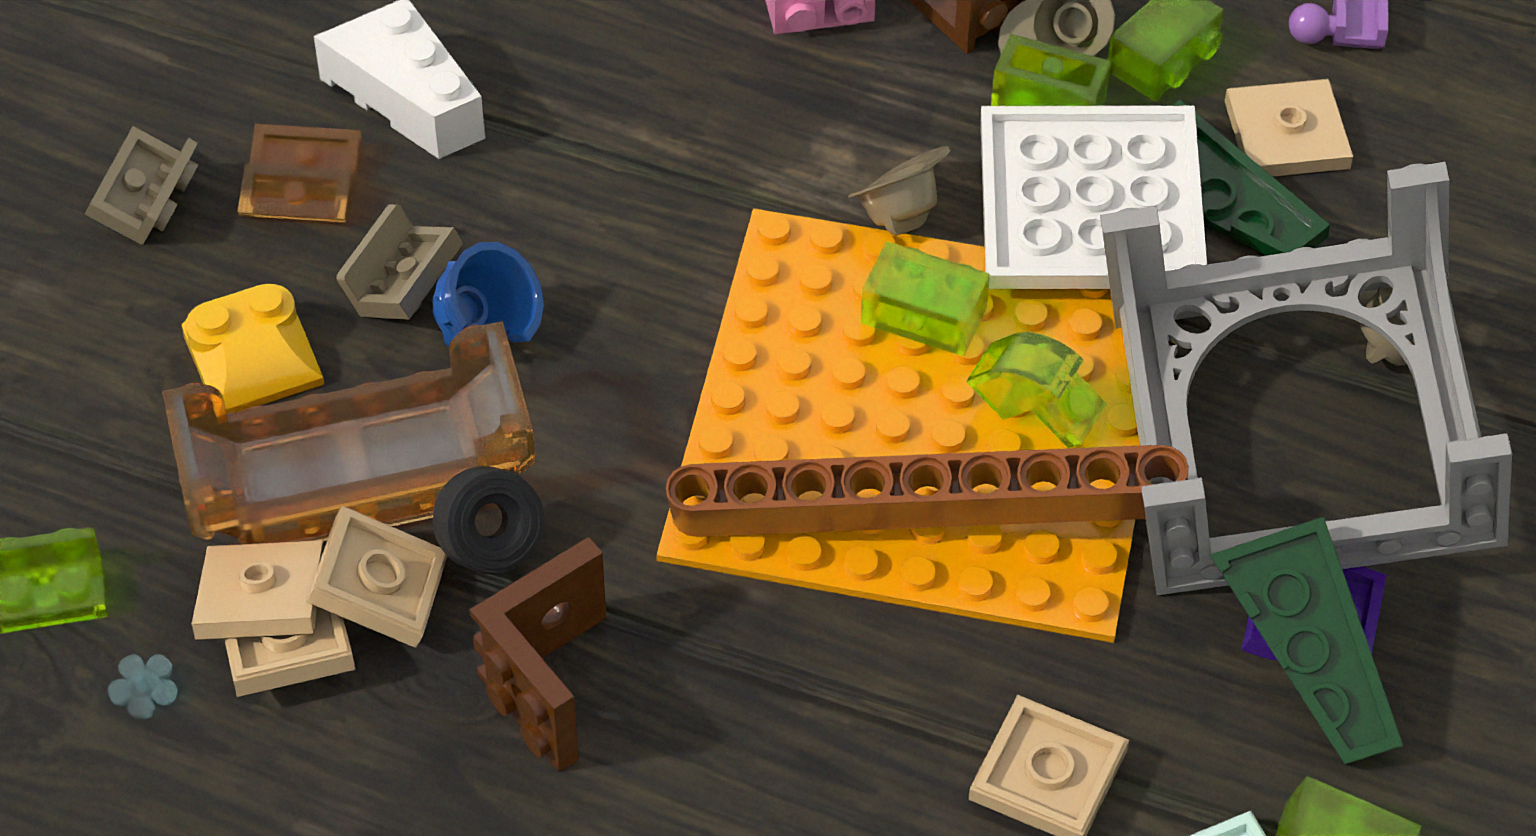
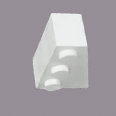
M398 0L314 36L319 75L322 81L331 87L338 84L353 94L356 104L365 110H369L372 107L390 119L392 128L438 159L485 139L481 95L409 0Z

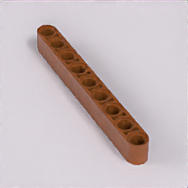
M1167 445L703 463L681 466L673 471L667 480L665 489L674 525L680 532L695 537L1146 519L1141 486L1154 485L1149 481L1156 477H1165L1173 482L1188 480L1189 466L1186 457L1179 450ZM1104 479L1113 482L1115 485L1111 488L1100 489L1092 486L1090 483L1095 480ZM1039 482H1050L1057 487L1049 491H1038L1031 486ZM982 484H990L998 488L987 494L978 493L973 490ZM926 486L935 487L939 490L930 496H922L915 493L919 488ZM865 489H876L881 492L877 496L868 499L857 496V493ZM809 491L822 493V496L811 501L798 498L803 493ZM757 493L764 496L761 500L754 503L741 501L748 494ZM692 496H704L706 498L705 501L697 505L683 504L686 499Z

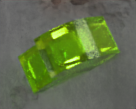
M1015 333L991 342L966 381L1003 420L1031 410L1067 448L1084 442L1107 404L1077 373L1084 359L1065 344L1037 333Z

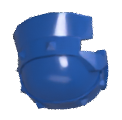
M479 242L464 250L457 261H448L445 271L437 281L433 296V314L436 323L442 330L445 344L449 347L462 349L464 353L468 351L488 353L502 345L508 337L511 343L530 341L541 324L544 308L541 283L531 264L517 250L499 242Z

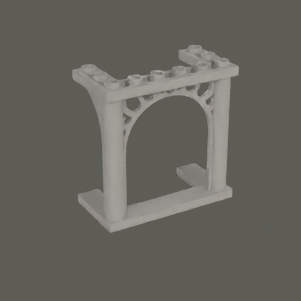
M1445 162L1427 165L1411 164L1401 169L1387 171L1388 237L1380 239H1355L1347 244L1320 248L1302 247L1287 253L1261 257L1244 256L1235 261L1208 265L1190 264L1180 269L1165 271L1157 206L1141 209L1125 208L1115 213L1100 215L1116 329L1122 328L1140 446H1172L1186 457L1189 466L1188 480L1173 482L1165 477H1156L1149 481L1154 485L1141 486L1157 595L1229 585L1212 560L1210 554L1291 528L1284 527L1209 538L1202 478L1197 477L1187 415L1190 385L1195 372L1208 352L1225 336L1242 325L1271 314L1288 311L1329 312L1356 320L1381 334L1401 354L1411 371L1417 389L1441 505L1326 521L1342 569L1508 546L1512 452L1507 433L1481 437L1446 280L1448 279L1449 176ZM1379 287H1392L1393 292L1391 296L1380 306L1367 308L1359 303V296L1363 291L1377 290ZM1403 306H1406L1407 311L1400 310ZM1400 311V319L1404 321L1405 325H1395L1387 319L1392 318ZM1205 316L1210 321L1211 327L1205 333L1195 334L1180 328L1175 320ZM1410 339H1413L1414 345L1409 342ZM1172 341L1176 345L1169 346L1168 342ZM1177 346L1192 349L1188 355L1182 358H1175L1178 352ZM1174 374L1179 375L1177 380L1174 379Z

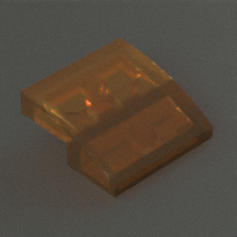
M255 124L250 163H245L238 208L239 216L346 223L353 199L363 140L360 130Z

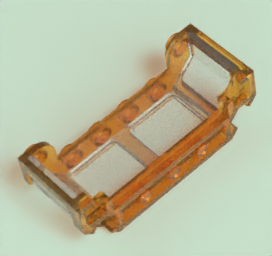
M503 321L487 325H472L456 335L449 345L451 368L421 371L412 376L378 383L368 382L354 388L325 394H310L301 399L267 406H252L243 411L227 414L224 398L220 390L202 383H189L179 388L162 391L192 535L210 540L215 535V531L238 538L239 545L327 541L335 517L342 506L393 527L433 518L434 505L440 491L451 478L464 470L478 466H491L506 471L514 467V471L522 474L536 462L533 427Z

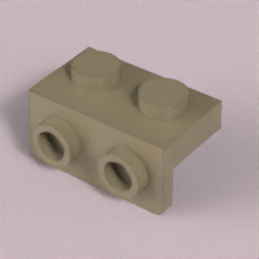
M133 126L89 204L85 215L143 245L153 227L163 232L171 218L177 203L168 198L174 188L184 192L196 171L198 164L189 159L198 142L188 138L180 152Z
M389 204L338 272L336 278L360 317L410 319L420 308L428 292L445 271L448 261L453 259L463 245V242L454 227L413 226L400 205Z

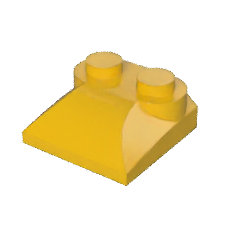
M262 284L202 303L189 313L186 321L182 324L184 339L218 419L324 385L322 373L296 313L294 298L282 286Z

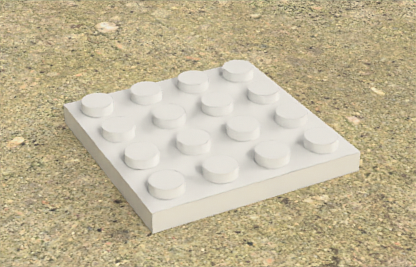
M981 106L986 289H1110L1100 215L1115 213L1125 208L1141 209L1157 206L1165 271L1180 269L1190 264L1207 265L1194 106Z

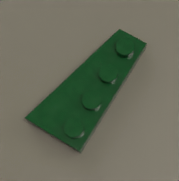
M1179 99L1172 106L1187 105ZM1195 112L1205 225L1266 256L1287 253L1302 247L1316 248L1329 237V223Z
M1324 516L1210 554L1212 560L1230 585L1344 764L1347 765L1402 747L1403 743Z

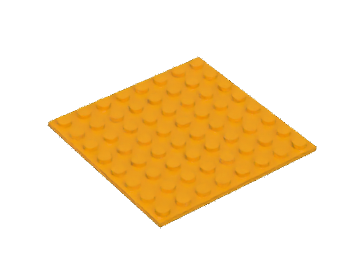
M753 209L681 466L703 463L1140 446L1122 328L1116 329L1110 289H986L985 247L905 233L894 236L887 230ZM1104 479L1095 480L1090 483L1092 486L1100 489L1111 488L1115 485L1113 482ZM1039 482L1031 487L1038 491H1049L1057 486L1050 482ZM982 484L973 490L978 493L987 494L998 488L990 484ZM926 486L919 488L915 493L922 496H930L939 490L935 487ZM865 489L857 493V496L868 499L877 496L881 492L876 489ZM809 491L803 493L798 498L811 501L822 496V493ZM757 493L748 494L741 501L754 503L761 500L764 496ZM692 496L686 499L683 504L697 505L705 501L706 498L704 496ZM669 508L657 551V561L1114 643L1135 519L695 537L688 536L677 529L673 523Z

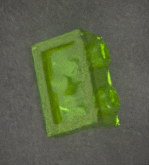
M65 528L50 534L0 539V634L108 617L104 563L94 528Z

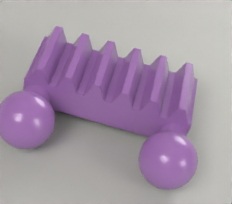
M1332 0V15H1328L1325 9L1317 4L1306 3L1298 6L1290 15V33L1300 43L1315 44L1325 36H1332V46L1383 50V47H1385L1388 34V0Z

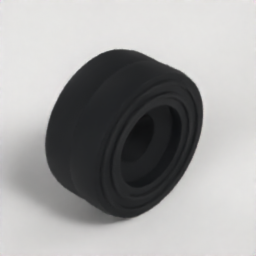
M491 466L473 467L455 475L440 491L433 509L434 534L444 553L457 564L484 574L504 573L522 565L537 549L544 531L545 517L543 505L535 489L518 474ZM493 503L501 511L502 522L494 534L482 536L476 529L475 517L480 508Z

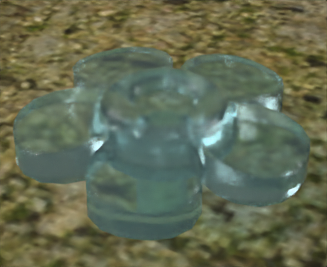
M159 654L149 658L146 666L138 655L125 657L118 667L124 679L113 681L108 688V694L112 702L119 706L128 704V712L135 719H147L153 715L155 711L153 699L162 706L169 705L175 700L178 693L176 684L167 679L172 673V664L165 656Z

